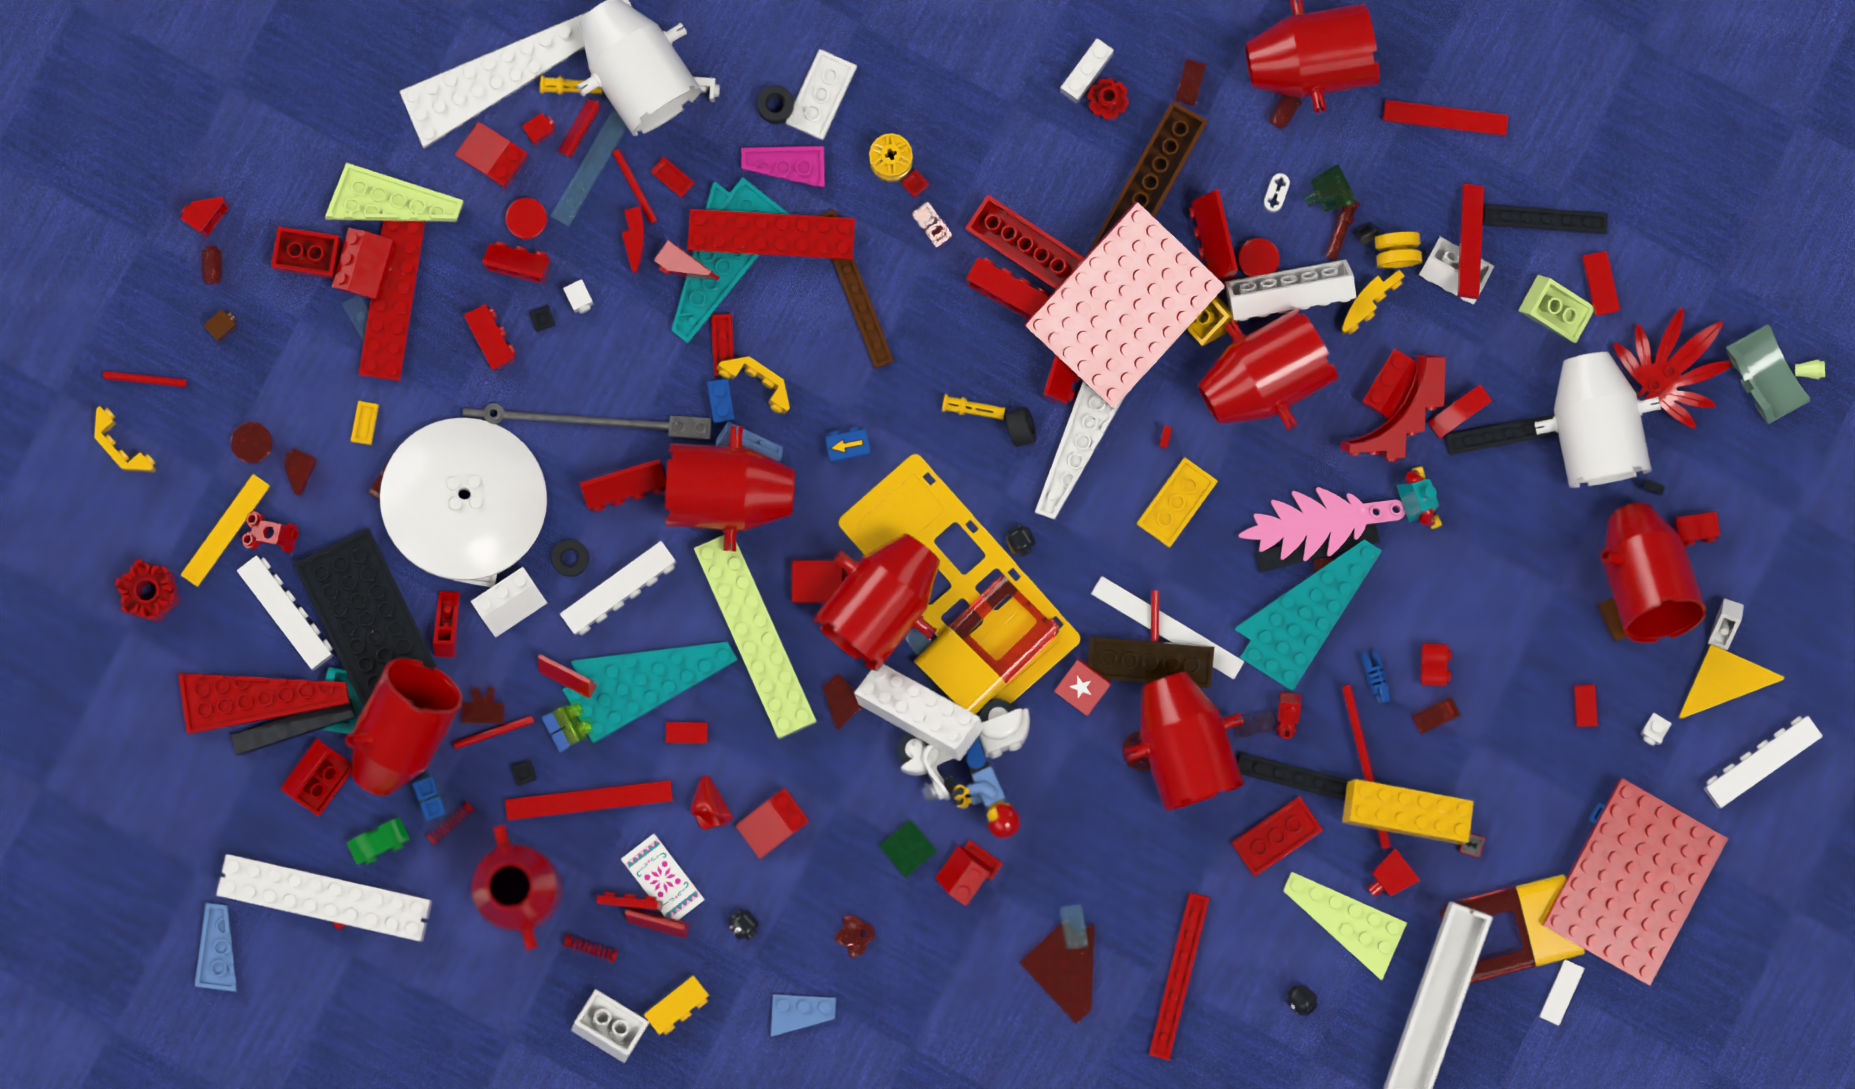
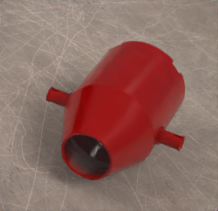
M1290 0L1293 16L1284 18L1245 43L1246 61L1252 88L1296 98L1311 97L1315 113H1319V105L1321 113L1327 110L1323 94L1378 85L1380 81L1379 62H1374L1373 51L1377 50L1368 8L1364 7L1365 3L1305 13L1303 0H1298L1297 4L1296 0Z
M1300 308L1293 309L1249 335L1243 334L1236 320L1231 321V325L1230 323L1225 325L1224 328L1228 331L1233 343L1225 349L1197 385L1206 406L1218 424L1269 419L1276 415L1280 417L1286 430L1289 431L1292 429L1291 426L1295 428L1298 425V422L1289 410L1290 407L1338 380L1334 364L1329 365L1326 358L1329 353L1307 316L1298 313L1301 311Z
M730 426V444H727V447L671 443L669 452H672L673 457L672 460L668 459L665 509H669V517H665L666 527L722 530L724 532L723 551H729V543H731L730 551L736 552V539L739 531H747L793 514L795 469L754 449L744 448V445H742L743 426H738L737 435L736 426Z
M1632 503L1615 510L1608 519L1605 549L1601 551L1600 558H1602L1603 568L1626 637L1638 643H1656L1658 638L1670 636V639L1689 632L1705 618L1706 607L1682 537L1650 504Z
M904 533L861 557L859 561H853L842 550L837 553L838 556H835L833 561L844 568L848 575L812 619L815 625L817 623L821 625L819 630L852 658L855 660L858 657L866 661L865 666L878 672L912 628H916L927 639L933 636L931 633H935L937 629L923 619V613L927 610L940 560L929 548L911 535Z
M408 658L395 659L386 665L353 729V733L347 734L348 736L346 737V744L349 747H353V779L365 791L378 796L393 794L428 768L443 738L447 736L448 729L461 706L462 694L455 682L436 667L432 670L423 666L422 661Z
M1187 672L1174 674L1142 687L1141 744L1125 748L1124 754L1133 753L1126 757L1127 761L1143 756L1147 757L1165 812L1217 796L1218 792L1224 790L1229 792L1245 785L1227 735V729L1243 725V719L1234 721L1242 717L1239 712L1223 718L1216 705Z
M506 825L492 828L497 842L496 849L481 860L474 872L472 896L478 911L487 921L497 927L521 933L525 951L538 948L533 929L549 921L561 902L563 892L562 880L557 867L547 856L526 846L512 845L509 842L505 828ZM504 865L521 867L527 872L531 880V891L528 898L516 907H504L497 904L489 892L491 875L495 870Z

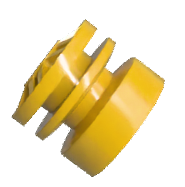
M893 133L884 134L871 145L869 152L870 166L875 176L887 182H896L905 178L911 171L913 163L912 148L902 136ZM888 152H891L892 155H895L894 160L886 158L888 157Z

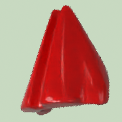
M708 775L701 777L691 805V815L696 817L699 826L704 830L729 824L730 820L733 819V815L712 779Z

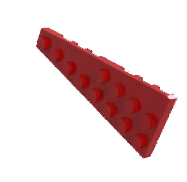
M178 674L186 731L189 735L350 704L346 682Z

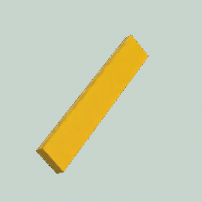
M252 474L181 573L182 577L195 586H200L246 522L247 516L253 512L271 487L269 484Z

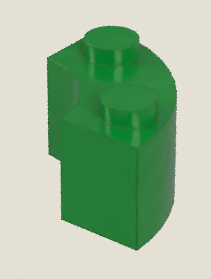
M400 817L377 826L378 828L368 833L365 832L347 842L357 865L364 862L366 865H369L378 860L377 856L391 849L393 852L404 848L403 843L410 840Z

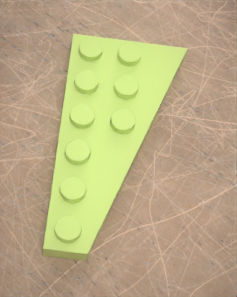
M346 163L325 215V220L457 222L464 203L463 200Z
M1291 872L1283 892L1382 981L1407 923Z

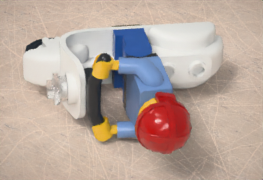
M1000 699L993 700L984 706L980 715L983 730L965 753L967 755L970 775L974 784L968 785V788L962 785L957 786L956 780L952 776L943 779L937 771L938 765L954 759L953 757L910 733L905 734L900 739L897 747L898 757L904 764L901 767V771L913 776L928 773L932 783H925L926 788L922 789L926 801L931 800V803H933L938 798L939 800L945 799L946 801L951 799L953 804L962 809L967 808L970 803L973 805L983 803L988 811L986 814L989 821L987 828L992 835L1005 839L1018 832L1020 828L1019 814L1013 805L1006 803L1005 796L989 761L986 762L985 757L994 759L1001 756L1004 751L1009 749L1010 751H1015L1022 747L1030 729L1028 709L1022 710L1020 708L1015 710L1009 702ZM970 793L971 797H965L966 794Z

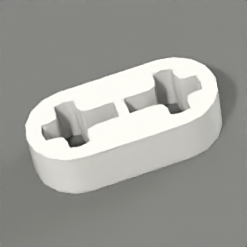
M1276 174L1270 182L1264 199V208L1268 212H1277L1282 207L1290 183L1288 177L1284 174ZM1283 179V183L1286 186H1281L1279 192L1275 191L1277 184L1274 181ZM1277 195L1276 202L1279 205L1271 208L1270 203L1267 201L1272 200L1273 196Z

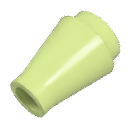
M1817 359L1795 364V376L1820 380V378L1825 377V361Z

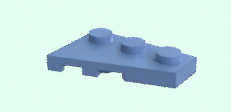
M773 995L771 1037L835 1019L836 998Z

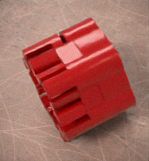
M136 560L133 562L135 565H131L129 573L121 575L122 578L117 577L115 581V586L118 587L117 590L121 593L120 603L122 606L120 608L131 616L140 617L152 622H160L180 602L175 574L164 566L150 565L143 560ZM147 584H155V596L150 600H144L142 597L143 587Z

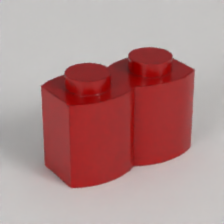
M1717 511L1674 519L1676 532L1682 537L1685 547L1696 545L1695 541L1704 540V543L1716 542V538L1721 536Z
M1423 643L1421 645L1420 686H1447V682L1451 681V670H1447V663L1451 661L1452 649H1448V644Z

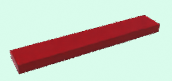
M1385 100L1383 121L1506 136L1508 115Z
M1465 183L1462 186L1457 297L1477 300L1480 292L1484 186Z

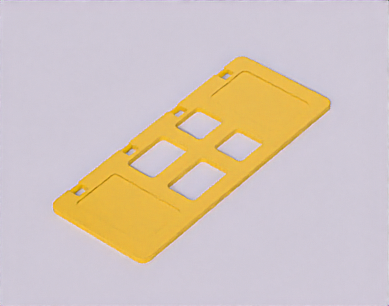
M913 454L909 456L840 517L839 527L864 555L906 533L924 544L939 558L938 570L950 582L951 588L933 604H928L927 610L923 613V619L937 629L934 634L938 637L948 627L941 620V616L960 599L966 600L982 618L983 623L963 641L1006 683L992 700L1000 699L1010 704L1013 703L1079 644L1080 635L920 455ZM927 473L936 481L931 486L923 478ZM970 520L978 528L975 533H972L965 525ZM953 523H958L985 553V558L965 575L961 574L934 543L935 538ZM1012 568L1021 576L1017 581L1008 574ZM994 569H999L1017 589V593L998 610L992 609L975 589V586ZM1055 616L1063 624L1059 630L1051 622Z

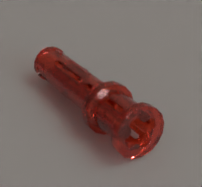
M1344 198L1342 199V208L1340 213L1336 215L1338 221L1324 255L1326 258L1337 261L1349 225L1354 223V214L1357 207H1360V203L1353 199H1350L1352 202L1350 204H1347Z

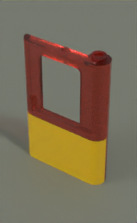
M1000 575L913 662L956 705L975 715L1059 633L1057 628L1060 626L1054 619L1050 618L1048 620L1006 577ZM1011 595L1037 622L1001 659L994 660L970 636V632L1006 596Z
M1564 874L1454 902L1490 916L1513 911L1522 942V949L1520 951L1476 962L1469 984L1584 955L1583 948L1542 926L1546 915L1566 880ZM1448 904L1442 905L1443 909L1439 910L1442 921Z

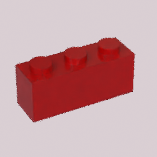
M484 304L464 315L493 372L516 361L514 355L517 353L511 343L507 345L504 339L507 334L502 325L497 326L494 319L498 317L492 307L488 309L487 305Z

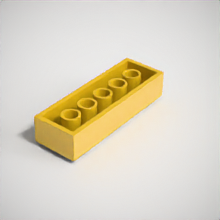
M1355 779L1347 782L1342 823L1461 845L1469 842L1474 801Z

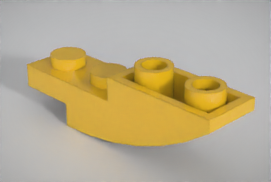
M1400 270L1384 282L1377 276L1362 290L1347 313L1341 329L1342 335L1347 332L1351 335L1359 328L1357 324L1363 320L1367 322L1376 315L1374 311L1377 307L1373 302L1379 303L1387 296L1385 292L1389 289L1394 291L1403 284L1401 280L1404 278V274Z

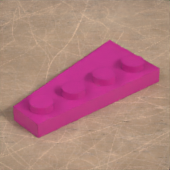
M824 146L741 148L742 170L825 188Z

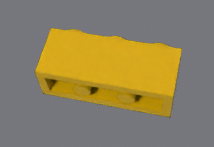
M693 975L646 1012L644 1016L659 1035L663 1032L667 1035L676 1028L673 1025L679 1019L682 1022L692 1015L690 1011L697 1006L700 1009L708 1002L706 998L710 995Z

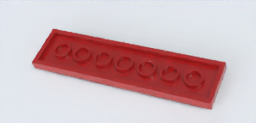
M690 209L688 251L853 260L855 218Z
M383 220L381 236L392 239L395 242L378 300H370L359 376L401 381L426 221Z

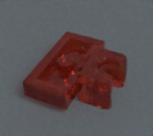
M473 687V703H462V724H504L505 703H495V688L489 687L487 696L481 697L480 690L477 687Z

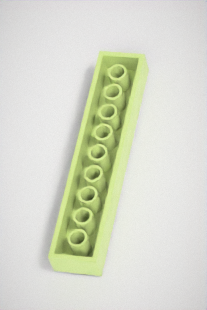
M724 535L694 548L777 737L781 739L817 722L737 542L736 552L730 551L731 543H729V551H723Z

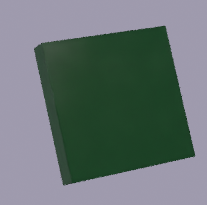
M911 819L879 845L905 878L937 852L935 847Z

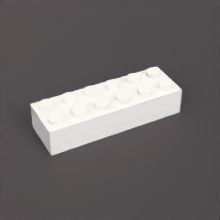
M1347 260L1225 282L1229 309L1233 319L1239 321L1255 316L1266 317L1271 313H1287L1297 307L1304 310L1310 308V306H1326L1331 302H1348L1356 298L1354 275Z
M884 664L878 672L871 670L854 692L858 705L958 761L961 760L983 730L980 717Z

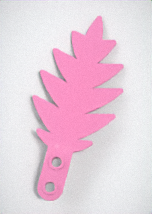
M1317 487L1315 490L1324 504L1322 506L1312 498L1293 491L1291 494L1301 512L1288 504L1272 500L1271 505L1279 519L1269 515L1254 514L1253 517L1257 526L1241 532L1238 537L1260 540V552L1269 549L1283 538L1281 560L1289 556L1306 537L1303 561H1307L1321 547L1329 533L1328 557L1341 547L1353 529L1354 539L1357 540L1367 524L1400 520L1405 515L1403 503L1399 500L1362 504L1357 497L1350 493L1346 495L1348 503L1336 494ZM1397 507L1399 512H1393L1392 508ZM1373 509L1378 510V516L1373 514Z

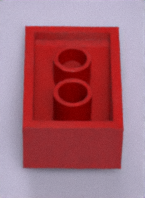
M480 122L477 123L455 154L456 157L504 190L507 189L529 158L527 152Z
M783 788L735 826L758 858L761 859L809 824L810 821L788 791Z

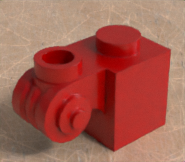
M1280 692L1277 710L1278 721L1280 722L1276 725L1275 729L1277 730L1278 737L1292 739L1297 731L1295 723L1299 722L1301 694Z

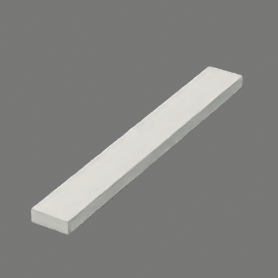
M1102 576L1091 595L1151 630V605ZM1159 611V635L1172 643L1215 646L1213 668L1234 680L1244 663L1243 660Z

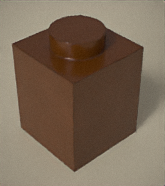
M223 309L203 325L219 343L238 328L235 324L237 319L230 311L226 313Z

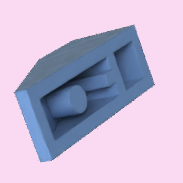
M727 421L716 439V446L727 447V444H730V426H736V435L738 426ZM743 429L742 445H744V448L754 449L776 461L781 460L782 446Z

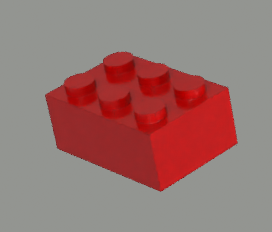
M278 227L271 267L274 271L333 280L339 261L342 239L337 235Z

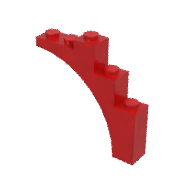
M1437 354L1417 355L1416 371L1412 385L1403 403L1394 415L1369 434L1356 439L1341 441L1340 449L1348 452L1350 456H1359L1361 452H1367L1370 455L1381 456L1385 458V461L1389 462L1398 461V458H1405L1406 436H1416L1417 432H1425V410H1436V407L1444 406L1446 357Z

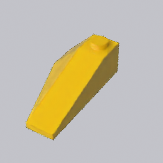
M1216 296L1187 329L1201 346H1205L1228 332L1224 328L1227 323L1231 325V321L1234 319L1229 307Z

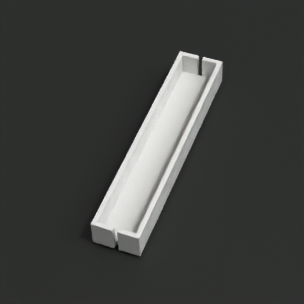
M226 854L222 873L226 875L225 878H220L217 891L218 896L423 942L427 923L421 922L422 918H429L432 905L431 900Z
M1449 901L1383 1089H1432L1492 916Z

